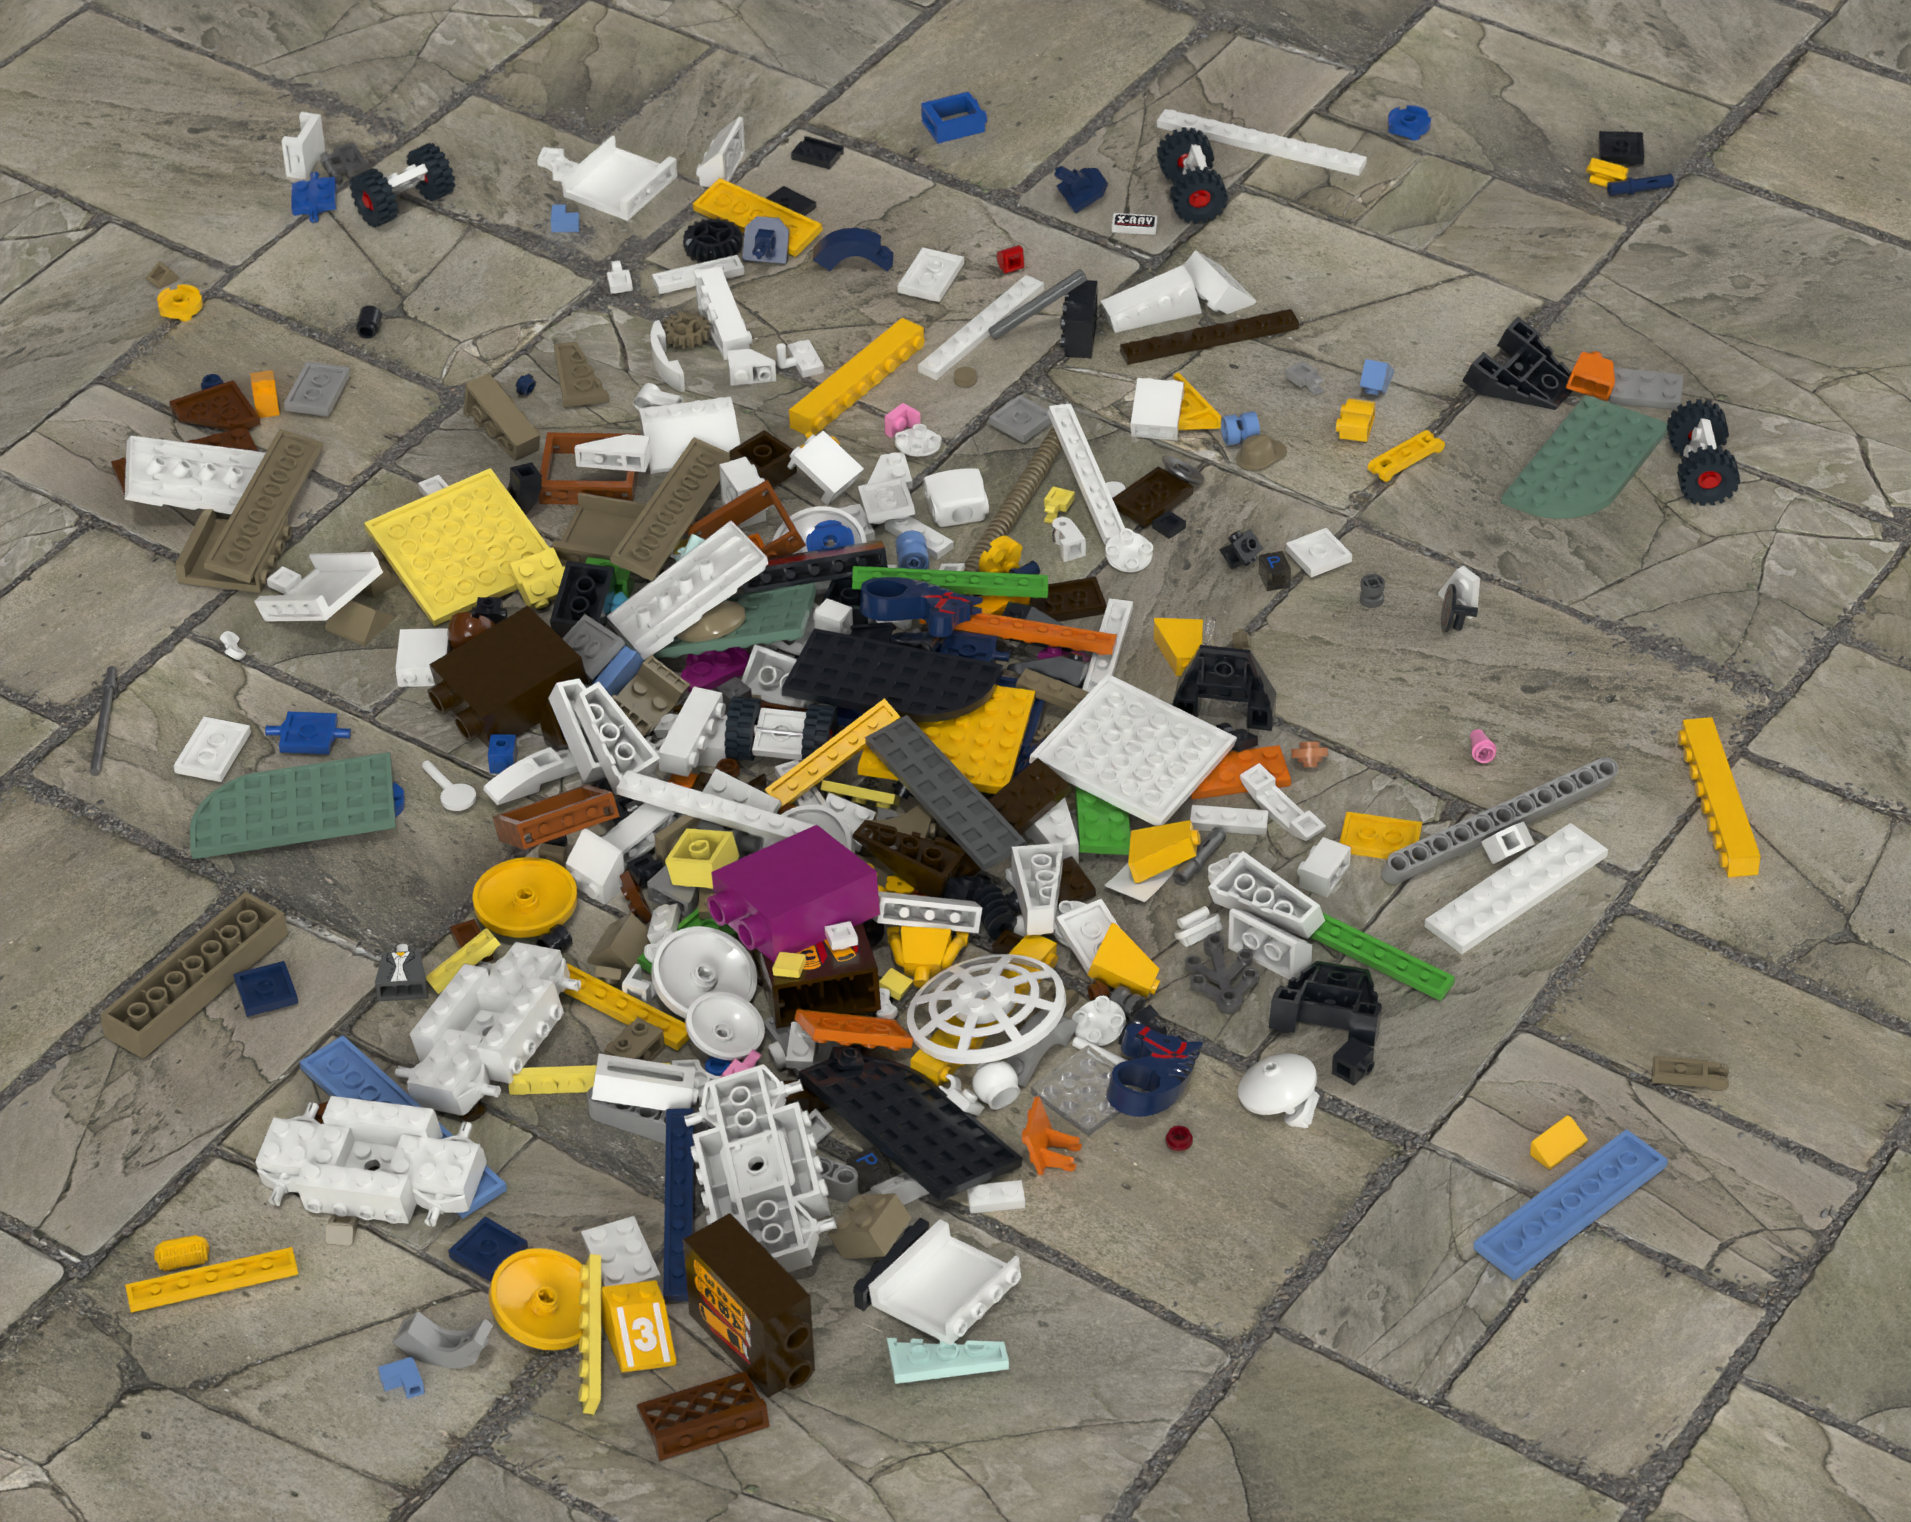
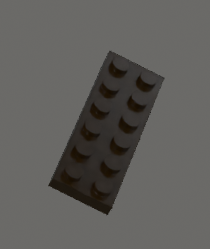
M1037 758L988 801L1022 835L1072 791V788L1068 782ZM947 835L944 838L945 840L960 846L950 835ZM966 854L955 877H961L962 875L974 876L981 868Z

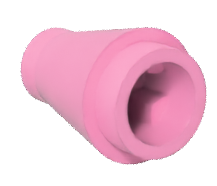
M1482 730L1472 731L1470 740L1473 758L1480 763L1492 761L1496 755L1495 744Z

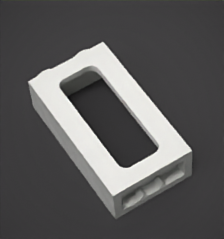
M598 1054L592 1099L665 1111L666 1109L690 1108L691 1105H696L699 1079L695 1078V1068Z

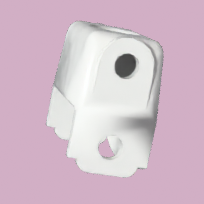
M955 469L924 477L925 503L930 515L938 526L948 527L979 522L985 519L986 514H989L988 499L979 469Z

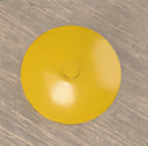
M536 857L515 858L493 866L479 878L473 890V906L478 920L486 928L497 934L515 938L539 936L549 933L550 929L557 924L563 925L572 916L578 901L576 883L569 871L553 861Z
M543 1248L522 1250L506 1258L495 1271L489 1287V1304L498 1324L517 1341L537 1349L561 1350L579 1344L580 1337L583 1335V1329L579 1328V1318L583 1311V1305H579V1295L581 1288H583V1281H579V1272L582 1264L562 1252Z

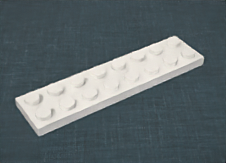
M1569 823L1426 918L1425 927L1459 953L1464 954L1605 859L1608 855V849L1575 825Z

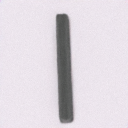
M1081 269L1077 270L988 329L991 337L998 339L1087 280L1085 273Z

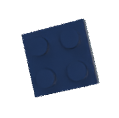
M285 961L233 974L234 982L247 1017L298 1004V997Z
M485 1216L448 1250L450 1259L491 1282L498 1266L512 1254L528 1249V1242Z

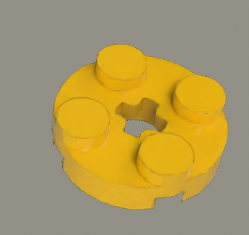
M177 285V289L170 290V287L161 291L157 297L159 314L162 317L179 319L184 322L191 320L192 315L198 313L203 307L200 291L191 285Z
M1000 536L990 543L992 547L988 552L983 551L978 564L979 572L1009 573L1010 569L1019 568L1018 563L1021 558L1022 545L1009 536Z

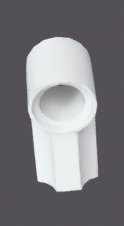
M652 383L644 384L633 400L634 407L638 411L641 408L651 406L657 407L683 403V397L662 392Z

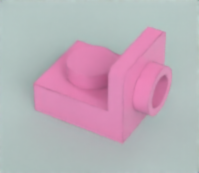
M904 403L900 404L885 415V435L892 438L897 432L903 431L906 427L911 429L913 425L921 424L920 412Z

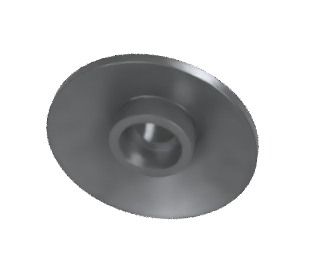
M1163 456L1162 462L1173 473L1172 475L1183 481L1203 483V475L1195 468L1175 457Z

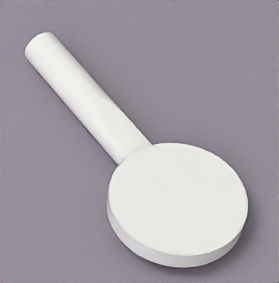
M429 760L423 762L422 768L444 789L440 795L443 807L452 811H461L475 803L476 792L473 787L467 784L453 785Z

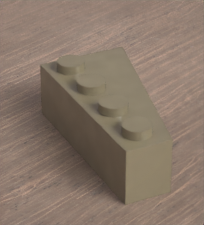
M488 373L465 384L463 414L467 417L473 416L475 418L474 424L479 428L485 427L487 436L491 439L496 438L499 447L513 460L516 461L539 450V439L541 436L538 429L529 423L525 413L516 407L512 397L507 396L502 390L499 381L494 380Z

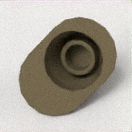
M1266 434L1251 435L1243 441L1241 450L1237 453L1236 462L1240 468L1247 471L1262 470L1284 458L1287 454V448L1283 443L1271 440Z

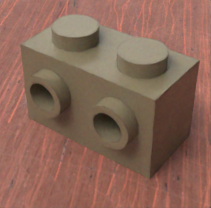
M637 1017L630 1025L623 1029L622 1033L614 1041L607 1044L604 1053L605 1055L652 1062L665 1049L663 1030Z

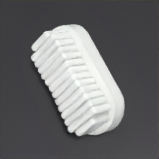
M1203 906L1179 918L1177 924L1181 929L1173 934L1185 947L1192 946L1200 940L1207 938L1208 935L1221 931L1223 929L1220 923L1221 918L1218 913L1210 915L1208 908Z
M1315 1088L1305 1101L1285 1111L1284 1122L1291 1127L1308 1128V1125L1312 1123L1314 1110L1320 1097L1315 1092Z

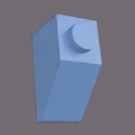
M1365 359L1360 387L1369 395L1378 396L1379 392L1386 393L1393 377L1394 369L1388 363Z

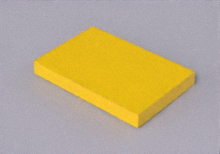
M1346 811L1339 843L1351 847L1352 855L1388 859L1389 855L1420 840L1422 822Z

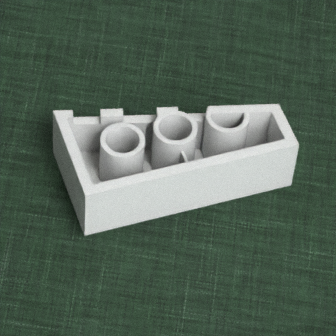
M721 266L695 272L697 309L701 316L705 315L706 320L710 321L711 336L723 359H727V351L750 349V345L753 343L751 333L746 330L745 322L741 318Z
M599 681L580 692L574 709L616 796L617 786L627 770L648 776L655 771L660 757Z
M1063 843L1012 847L1011 872L1027 935H1042L1054 932L1063 869Z

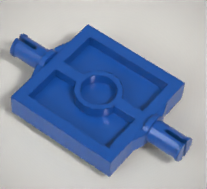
M311 172L309 181L302 180L292 183L291 209L293 216L308 214L310 215L309 220L314 223V218L315 222L319 220V213L335 210L337 194L335 177L319 178L318 172H314V174Z
M288 711L286 720L282 725H266L265 734L266 736H280L279 751L281 753L329 754L332 743L336 738H351V728H336L338 722L337 713Z

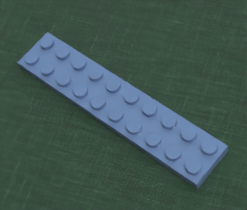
M344 1035L299 1061L300 1069L330 1097L336 1096L422 1107ZM439 1123L443 1134L442 1139L453 1136ZM485 1166L469 1211L456 1213L462 1219L506 1192V1183L489 1167Z

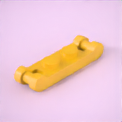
M1424 430L1372 459L1367 469L1373 474H1378L1379 478L1384 482H1388L1392 479L1393 475L1434 452L1440 453L1445 447V442L1440 438H1434V434L1429 430Z

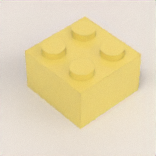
M686 828L665 859L672 885L713 889L711 872L737 861L740 856L733 832Z

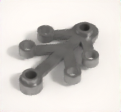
M1210 934L1204 940V953L1212 957L1215 971L1202 965L1200 957L1196 955L1188 956L1185 959V969L1190 973H1197L1190 977V988L1193 991H1200L1214 998L1221 1012L1233 1014L1242 1005L1241 995L1251 985H1255L1258 982V971L1256 969H1244L1252 965L1253 953L1248 949L1240 950L1237 953V961L1227 970L1223 958L1225 941L1219 934ZM1243 970L1242 980L1232 989L1230 983ZM1206 979L1218 984L1220 990L1206 984Z

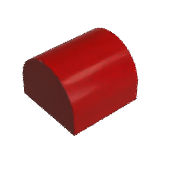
M1020 245L997 252V262L1004 274L1025 268L1024 252Z

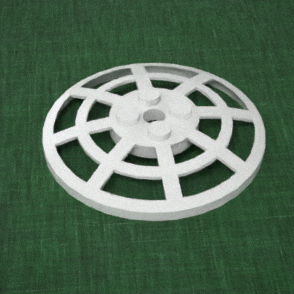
M1012 954L982 956L953 965L927 981L918 990L907 1011V1024L910 1036L913 1038L916 1046L933 1058L958 1064L993 1062L1023 1052L1045 1038L1057 1026L1063 1016L1066 1007V993L1063 982L1057 972L1049 965L1037 959ZM1008 963L1024 964L1027 966L1035 967L1041 971L1030 973L1028 970L1020 966ZM992 968L985 975L973 977L969 974L974 971ZM1003 969L1021 974L1010 979L1000 976ZM958 978L963 982L955 990L943 991ZM1053 978L1056 986L1054 1003L1039 998L1038 979ZM942 982L934 993L927 994L932 988ZM1026 982L1030 983V996L1016 994L1014 986ZM951 999L952 1006L938 1014L937 1001ZM929 1002L931 1021L919 1030L914 1019L915 1010L919 1004ZM1016 1003L1025 1004L1013 1017L1009 1018L1007 1016ZM1035 1007L1050 1011L1039 1025L1023 1036L1015 1027ZM956 1015L958 1019L965 1022L963 1028L947 1023L946 1020ZM996 1020L999 1022L996 1025L975 1028L976 1024H985ZM938 1027L948 1034L961 1037L958 1048L952 1049L937 1045L928 1040L926 1036ZM1005 1031L1011 1040L991 1048L969 1050L972 1037L988 1036Z

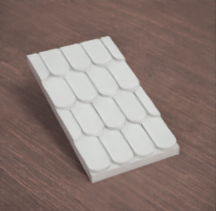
M130 436L126 447L125 500L156 506L165 504L191 510L198 508L214 509L216 512L232 514L266 452Z
M729 521L655 578L654 582L651 581L607 615L608 624L631 650L638 652L645 660L650 655L673 642L676 635L698 622L704 613L735 594L738 587L763 572L766 565H768L767 556L732 521Z

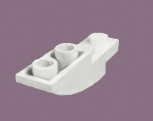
M549 747L511 765L489 781L483 790L496 805H500L537 793L540 790L541 784L577 773L579 770L569 748L555 752Z

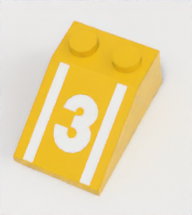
M657 1281L603 1286L601 1290V1322L621 1373L676 1366L677 1361L665 1301Z

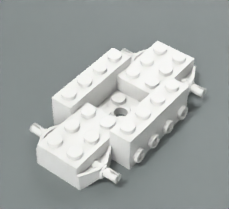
M515 942L507 954L497 960L496 963L480 961L477 966L464 964L410 1032L420 1063L414 1068L398 1066L395 1071L396 1077L408 1079L407 1090L410 1097L423 1108H431L461 1116L465 1115L485 1095L495 1098L499 1097L498 1095L501 1093L500 1086L489 1085L490 1080L511 1084L514 1080L513 1074L521 1072L523 1066L548 1036L557 1021L561 1019L564 1012L558 995L565 989L579 991L581 981L570 979L566 960L562 958L560 950Z
M763 1064L706 1082L699 1112L685 1115L684 1118L687 1127L706 1122L711 1128L693 1134L695 1146H691L695 1163L699 1162L700 1166L699 1169H696V1175L699 1184L704 1185L705 1191L701 1192L702 1201L705 1208H709L710 1214L706 1215L708 1225L731 1213L787 1272L813 1265L812 1259L818 1244L819 1235L822 1232L836 1229L837 1226L834 1217L817 1221V1219L830 1216L831 1213L826 1197L829 1195L825 1180L821 1177V1172H823L822 1164L815 1152L818 1149L814 1134L810 1132L809 1128L812 1126L807 1110L802 1111L799 1102L784 1106L788 1095L803 1091L802 1083L798 1080L784 1085L783 1081L780 1082ZM755 1163H764L763 1167L760 1170H751V1167Z
M331 1096L322 1117L324 1124H320L314 1119L319 1109V1106L314 1102L313 1104L311 1102L308 1103L306 1111L302 1116L290 1119L273 1118L255 1161L262 1184L273 1189L269 1203L274 1206L275 1203L276 1206L280 1205L283 1194L299 1192L305 1210L312 1213L322 1212L335 1214L340 1217L352 1216L360 1217L364 1220L375 1219L393 1224H409L416 1204H418L420 1207L429 1210L425 1224L428 1226L432 1224V1227L436 1226L439 1214L469 1211L487 1163L480 1144H476L468 1139L473 1125L469 1122L467 1124L466 1122L461 1123L458 1135L442 1139L443 1134L434 1109ZM372 1166H379V1169L375 1171L368 1170Z

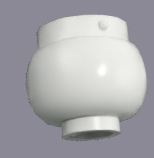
M997 1060L981 1063L977 1067L972 1087L982 1102L988 1103L990 1108L995 1110L1004 1108L1017 1099L1020 1094L1018 1076L1009 1063Z

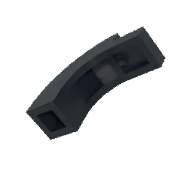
M532 462L510 467V482L507 491L523 513L527 515L539 497L542 484V475Z

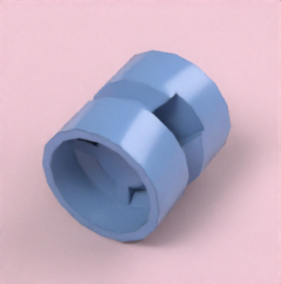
M1255 411L1241 413L1240 417H1237L1235 414L1221 417V432L1226 446L1240 444L1241 440L1244 441L1251 435H1260L1259 421Z
M914 530L901 533L895 541L899 568L928 569L929 556L924 535Z

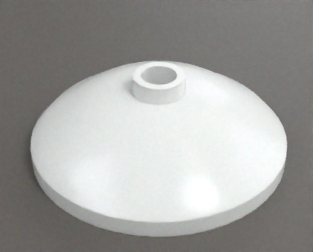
M711 992L698 997L690 1005L685 1018L686 1030L693 1043L706 1054L718 1059L734 1060L736 1058L740 1060L746 1058L753 1049L755 1051L758 1050L765 1034L764 1022L758 1010L744 998L732 993Z
M1290 1053L1272 1055L1258 1061L1248 1069L1239 1083L1238 1096L1242 1105L1250 1112L1261 1115L1282 1113L1298 1106L1310 1096L1317 1083V1072L1313 1063L1301 1055Z

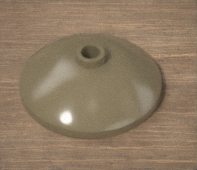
M724 600L704 613L698 622L676 635V637L683 641L699 642L725 636L744 623L746 619L745 609L734 601Z

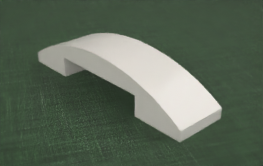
M657 320L651 329V349L654 367L669 386L679 392H684L683 370L678 360L668 361L665 355V351H667L665 332L660 321Z
M1260 763L1240 774V780L1261 809L1268 810V816L1291 835L1307 841L1326 829V825L1310 810L1304 813L1275 786L1276 778Z

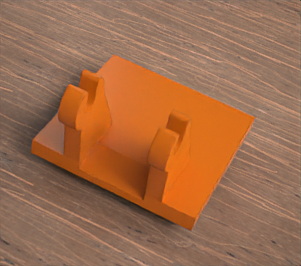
M1035 1097L1032 1108L1028 1110L1026 1128L1022 1130V1142L1028 1148L1030 1162L1034 1164L1038 1175H1044L1046 1167L1062 1168L1069 1172L1074 1171L1077 1164H1073V1157L1050 1151L1048 1148H1067L1070 1151L1076 1152L1081 1150L1082 1144H1079L1080 1138L1053 1130L1041 1098Z

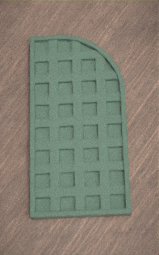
M1585 394L1502 495L1501 504L1531 515L1555 519L1576 518L1600 511L1616 499L1668 433V423Z
M815 583L732 595L726 600L740 604L744 607L746 619L739 628L725 636L707 641L688 642L675 636L673 642L652 656L656 659L664 657L677 658L684 654L692 653L693 655H699L711 650L724 651L732 647L747 648L752 644L763 643L767 645L779 640H797L803 637L817 593Z
M390 752L243 775L225 783L202 801L191 819L190 848L192 859L396 828Z

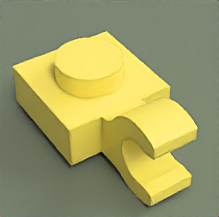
M1053 486L1044 499V512H1047L1044 522L1052 524L1053 520L1057 518L1059 511L1067 512L1075 500V492Z

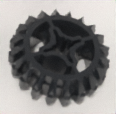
M710 217L709 220L702 219L701 222L695 221L693 225L688 226V230L684 232L683 247L686 255L692 261L697 260L699 264L734 255L738 256V253L741 252L743 236L739 227L735 226V222H729L728 219L720 220V217L717 219Z

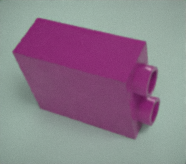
M814 825L711 872L714 895L708 897L707 905L714 921L720 926L728 924L738 933L741 942L747 949L753 950L757 948L774 963L779 952L798 953L826 940L825 926L850 921L854 927L880 915L877 871L818 825Z

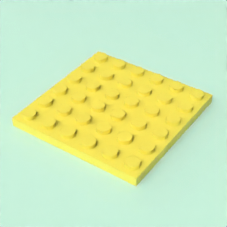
M491 468L364 523L365 530L433 626L450 620L454 614L472 610V607L477 605L478 597H502L517 590L518 587L508 567L509 564L550 549Z

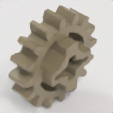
M679 311L677 316L670 314V319H664V324H662L666 342L668 345L673 343L674 348H677L679 345L682 346V349H686V347L695 348V344L701 346L703 341H708V336L711 335L710 321L706 320L705 315L699 316V312L690 314V311L686 313Z

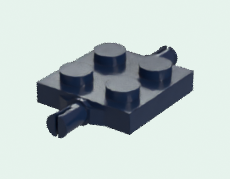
M953 630L950 636H947L942 643H939L935 651L992 663L995 660L1008 663L1010 661V652L996 651L998 636Z

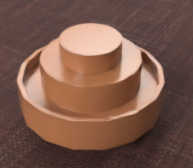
M1319 741L1299 742L1300 748L1291 749L1292 758H1298V763L1303 762V767H1318V762L1323 761V756H1328V747H1320Z

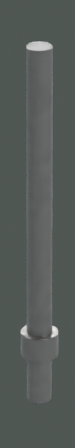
M114 666L107 668L106 678L103 680L101 687L103 696L90 767V774L93 776L100 774L112 697L117 689V668Z

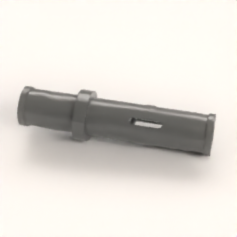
M1214 827L1197 847L1196 856L1183 862L1173 872V879L1176 883L1185 885L1194 873H1198L1203 868V863L1226 839V833L1221 828Z

